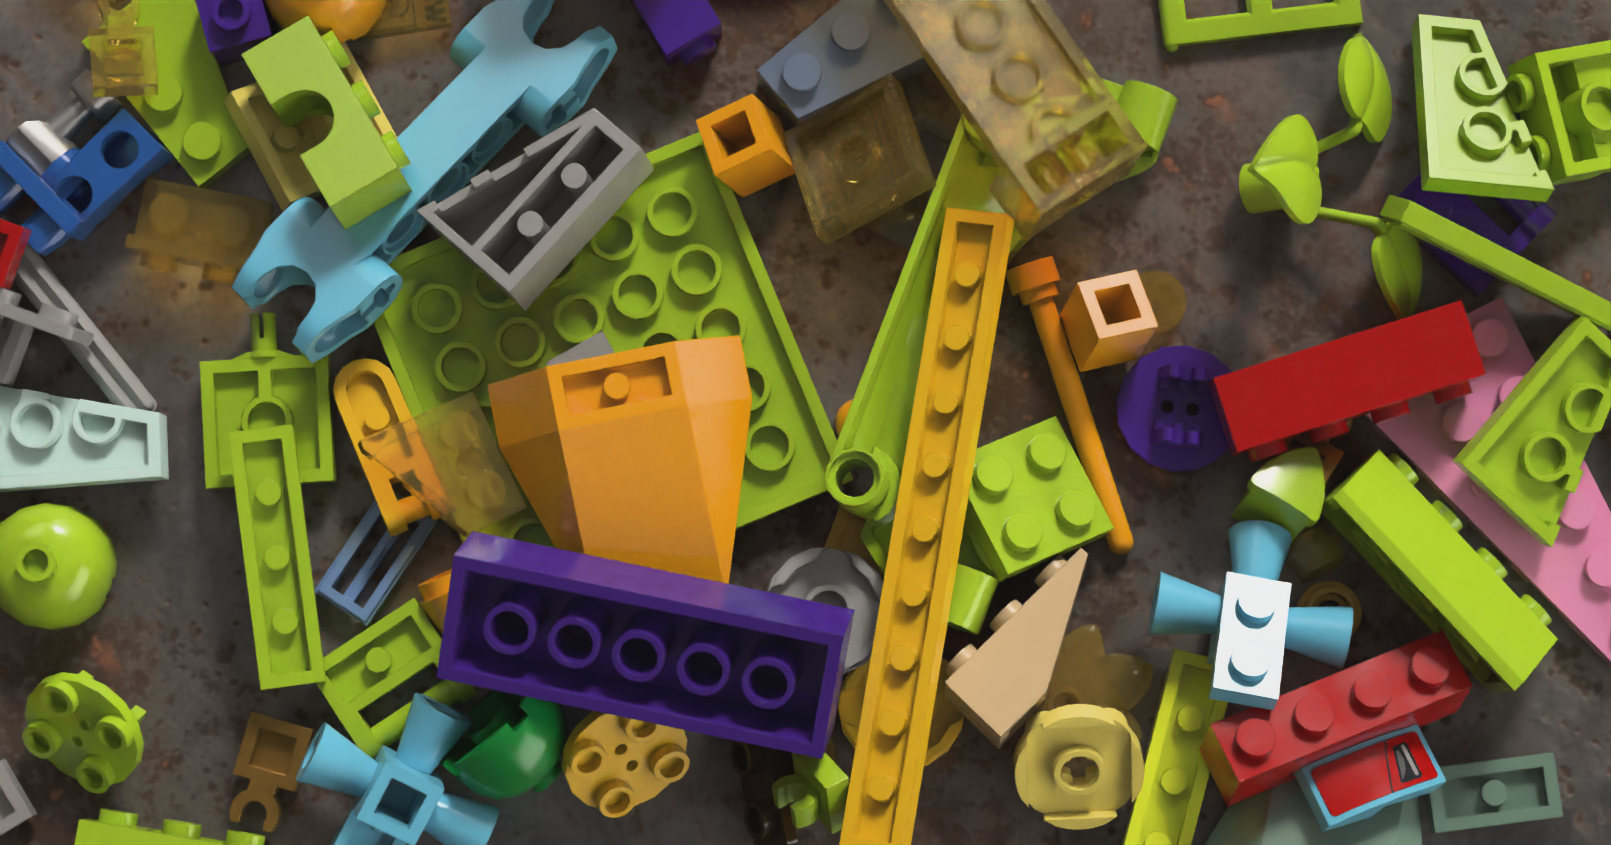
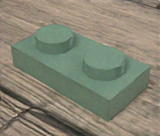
M1554 752L1439 766L1447 782L1435 791L1425 794L1431 833L1563 817Z

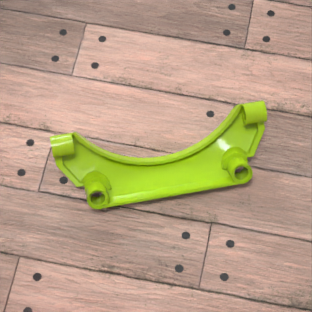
M1100 78L1029 92L1023 107L1019 106L1018 101L1010 92L998 87L980 89L971 95L966 102L835 448L826 467L825 482L827 490L844 510L866 519L860 539L884 575L946 207L1009 214L1014 219L1008 265L1018 251L1038 231L1070 206L1106 186L1135 176L1154 166L1178 104V99L1171 93L1141 81L1128 80L1123 86ZM1000 111L1011 117L1009 126L1000 134L987 135L978 130L982 117L990 112ZM857 467L871 469L874 474V481L867 493L858 497L847 496L843 493V479L850 470ZM965 516L947 626L978 636L999 580Z

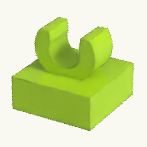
M825 752L822 759L792 753L795 774L784 776L773 784L775 805L778 808H782L791 802L797 801L790 805L792 824L796 828L807 827L819 819L832 834L842 829L849 789L848 776Z

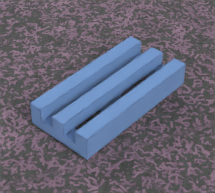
M394 491L397 501L405 498ZM374 501L315 588V592L365 626L370 627L440 521L438 519L432 521L429 515L417 520L420 523L362 608L355 602L401 535L399 534L391 538L388 531H386L344 595L334 589L382 518L377 503Z

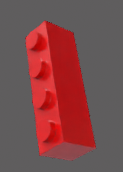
M1462 300L1215 377L1208 385L1231 456L1247 452L1250 462L1253 463L1287 452L1284 440L1309 433L1312 444L1346 434L1349 432L1347 420L1369 413L1374 424L1409 414L1411 410L1408 401L1432 394L1435 405L1470 395L1473 392L1469 382L1479 379L1486 372Z
M1440 630L1278 697L1274 710L1251 707L1210 724L1199 751L1228 807L1296 779L1294 773L1300 768L1341 750L1415 724L1422 727L1456 713L1473 686L1444 631Z

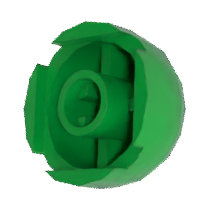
M492 689L467 713L472 719L476 720L465 736L459 738L440 762L458 782L474 793L497 800L514 798L530 789L539 793L550 786L562 771V764L558 760L563 754L568 735V724L562 704Z

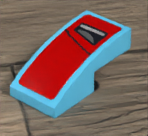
M1418 724L1341 750L1304 766L1294 773L1323 832L1370 818L1385 806L1431 793L1447 782Z

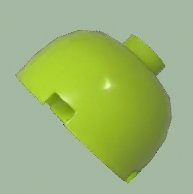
M45 502L21 508L0 523V607L4 613L25 626L59 630L80 625L100 611L107 600L105 597L111 589L112 579L116 577L118 564L113 541L97 519L74 506Z

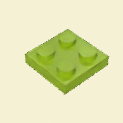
M1056 416L976 449L966 518L999 582L1098 540L1114 529Z

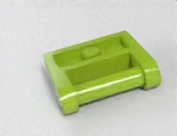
M415 597L323 657L326 681L316 683L356 746L374 760L382 745L389 747L401 739L412 701L373 727L368 724L361 711L432 664H435L438 668L442 636L419 605V600ZM444 679L422 694L451 706L458 700L464 705L479 695V692L474 685Z

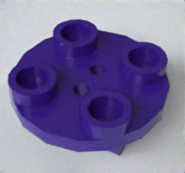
M1188 345L1161 347L1141 357L1124 376L1115 401L1117 426L1124 438L1127 449L1134 455L1139 456L1148 465L1169 472L1198 470L1218 460L1229 447L1208 383L1215 377L1231 373L1230 369L1213 354ZM1167 401L1171 403L1172 411L1169 413L1162 411V402ZM1188 405L1196 406L1197 414L1195 416H1191L1186 412Z

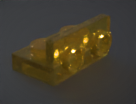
M147 177L135 234H127L125 247L135 255L141 256L139 265L162 272L177 273L179 263L203 268L201 277L204 279L233 285L243 265L256 248L265 230L270 226L274 204L271 201Z

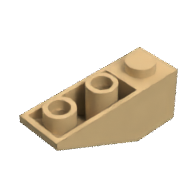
M1082 548L1068 561L1062 555L1052 560L1034 582L1040 588L1023 605L1017 599L1011 601L991 622L989 627L995 633L978 650L972 644L967 645L950 661L944 670L949 676L944 682V697L998 749L1045 703L1086 567L1088 554Z

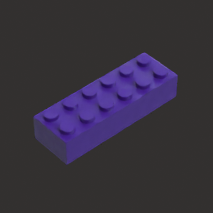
M472 531L453 557L436 678L822 759L834 729L855 610Z

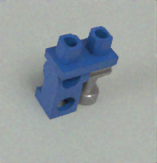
M87 69L71 84V90L76 95L74 99L47 121H26L17 127L6 142L0 141V213L5 215L27 193L40 208L21 226L32 230L28 244L45 257L62 246L71 237L83 242L95 230L94 227L106 219L126 196L153 172L158 174L175 158L137 117L124 108L81 149L72 142L94 115L102 120H107L122 106V103Z

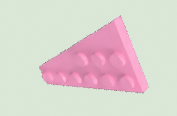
M1501 297L1466 314L1486 372L1479 379L1469 382L1472 394L1435 405L1432 394L1408 401L1411 413L1378 424L1373 423L1370 413L1364 416L1370 421L1369 424L1385 440L1388 439L1416 467V471L1485 541H1489L1512 564L1511 567L1527 583H1531L1559 611L1558 615L1611 667V512L1585 460H1583L1580 467L1584 473L1575 494L1569 493L1557 524L1561 528L1553 547L1544 546L1452 462L1535 364L1509 309Z

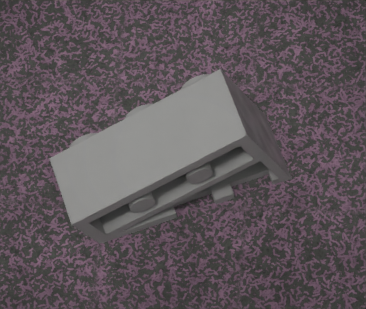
M592 108L523 148L524 154L490 173L487 169L470 179L472 184L439 203L432 201L417 210L438 235L525 311L654 170L642 148L596 108Z

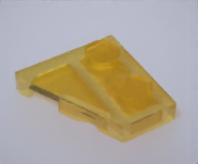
M474 392L365 437L358 443V447L364 456L370 461L372 459L376 460L403 482L402 487L421 502L429 503L440 512L441 518L464 537H468L472 531L479 532L518 515L527 508Z

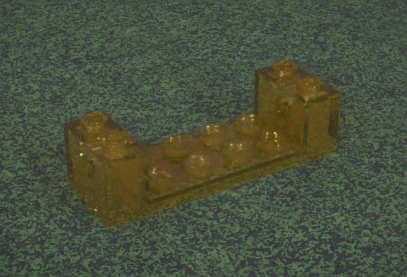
M884 0L999 165L1000 169L989 190L1003 211L1014 219V226L1024 241L1128 175L1148 147L1046 0Z

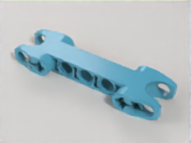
M495 0L485 6L462 29L451 46L450 59L463 71L396 138L411 162L410 165L401 169V172L412 191L346 230L330 207L326 210L310 196L302 197L292 203L265 230L231 288L253 309L261 304H266L278 293L292 285H310L314 287L315 302L308 315L298 326L297 333L292 340V343L299 352L312 364L333 352L352 337L368 329L396 299L402 287V277L389 264L428 225L417 210L432 201L439 203L462 190L470 179L525 124L541 137L567 124L585 105L593 88L618 50L615 40L610 33L601 26L587 30L576 40L562 48L545 49L534 44V36L542 22L551 12L555 0Z

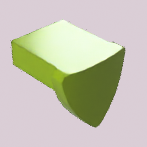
M1312 446L1299 448L1268 461L1248 481V490L1240 499L1231 516L1240 522L1260 520L1280 525L1290 532L1292 541L1305 526H1314L1320 519L1325 498V478L1317 449Z

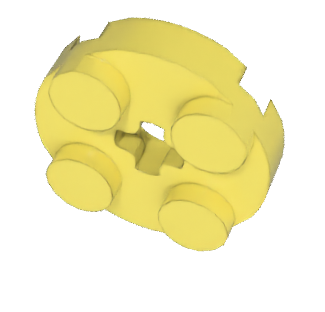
M1073 704L1061 706L1050 711L1037 712L1030 716L1025 723V732L1017 742L1013 757L1015 783L1022 801L1028 808L1030 804L1035 810L1043 813L1044 821L1056 827L1071 830L1099 827L1116 818V810L1125 805L1130 797L1133 802L1140 793L1145 773L1143 755L1139 740L1128 726L1127 719L1122 712L1114 708ZM1074 757H1086L1087 760L1096 763L1095 766L1085 768L1083 777H1072L1070 768L1063 767L1066 762Z

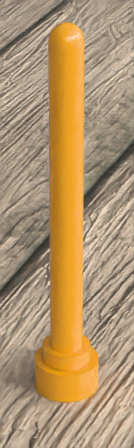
M1049 256L1014 267L1006 271V278L1012 296L1019 295L1022 306L1029 305L1082 467L1114 526V529L1106 535L1108 545L1114 553L1126 554L1132 549L1134 540L1053 299L1054 296L1059 295L1055 283L1061 281L1054 258Z

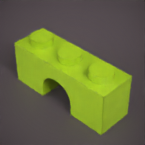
M306 16L241 54L268 102L287 129L313 115H329L334 117L333 126L328 136L320 144L301 154L300 157L329 207L345 230L412 191L401 172V169L410 165L411 162L392 130L380 136L370 120L381 114V111L362 80L350 86L341 69L352 62L332 30L321 36L310 17Z

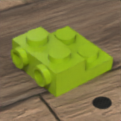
M1611 40L1538 52L1507 66L1509 76L1506 81L1508 85L1504 92L1513 112L1519 113L1521 120L1525 121L1533 139L1529 149L1539 171H1547L1552 185L1591 179L1600 174L1611 172Z

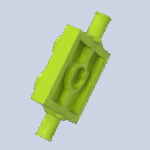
M263 312V318L259 313L249 314L252 352H246L231 360L199 361L205 483L208 490L235 489L228 432L293 424L301 485L337 482L331 357L327 355L312 364L303 355H293L277 350L276 313Z

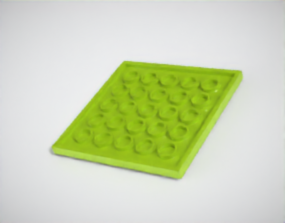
M700 132L645 154L654 168L652 173L526 311L442 237L396 256L389 264L402 277L403 283L396 299L376 319L374 325L463 543L471 532L475 531L555 548L499 449L487 385L548 366L546 362L601 331H603L615 353L672 341L740 335L752 393V407L736 530L829 492L825 482V473L837 439L734 192L714 175ZM850 471L845 475L842 486L853 482Z

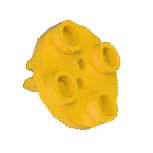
M592 711L575 726L569 735L563 749L561 768L571 792L588 806L599 808L600 812L606 817H621L630 812L634 806L654 798L666 786L680 780L686 774L690 764L689 757L686 754L687 738L683 729Z

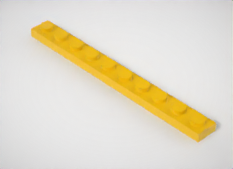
M946 207L839 845H911L1014 226V219L1009 214Z

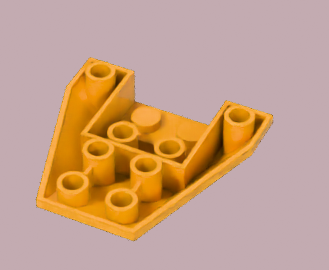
M740 335L672 341L550 365L487 385L499 449L555 548L729 584L752 407V393Z

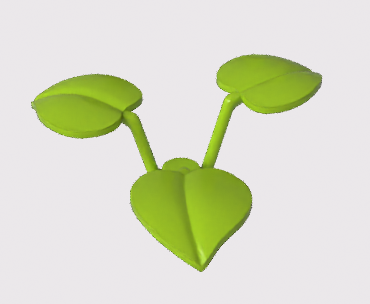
M1362 33L1354 34L1353 38H1350L1344 45L1338 64L1339 91L1344 107L1351 116L1348 125L1344 129L1317 141L1311 125L1304 116L1300 114L1287 116L1268 135L1252 162L1242 166L1239 173V192L1244 207L1251 214L1283 209L1299 225L1310 224L1315 218L1370 229L1376 236L1371 247L1375 275L1385 299L1396 319L1399 320L1414 314L1421 292L1423 276L1422 256L1415 236L1388 222L1385 223L1379 217L1320 207L1322 188L1319 179V168L1317 166L1318 154L1358 136L1361 130L1369 143L1380 142L1385 137L1391 122L1392 93L1386 70L1372 45Z

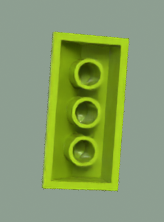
M1380 450L1371 453L1325 495L1321 514L1433 633L1440 630L1444 631L1459 661L1489 693L1515 691L1524 683L1558 640L1547 628L1552 622L1551 617L1531 596L1524 594L1519 598L1502 579L1508 573L1495 556L1484 547L1474 551L1458 534L1463 528V524L1444 503L1435 500L1430 504L1414 487L1419 481L1418 476L1401 457L1395 453H1391L1386 457Z

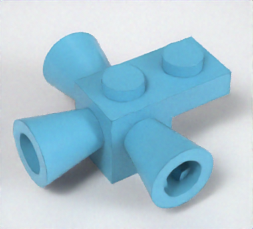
M1248 520L1234 524L1228 531L1232 572H1227L1219 594L1161 571L1159 572L1152 598L1148 635L1211 634L1207 663L1213 664L1209 699L1274 710L1279 697L1284 648L1342 670L1350 645L1353 607H1289L1291 583L1281 582L1278 579L1292 543V535L1288 530L1275 523Z
M414 693L397 752L382 745L375 760L324 722L304 755L296 775V781L355 796L330 845H416L423 830L443 845H486L496 824L499 807L444 793L445 788L441 775L434 770L472 724L471 720L434 698Z

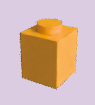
M750 94L696 120L714 175L742 198L799 172L780 118L755 95Z
M1137 270L1078 282L1059 315L1080 372L1137 360L1158 327Z

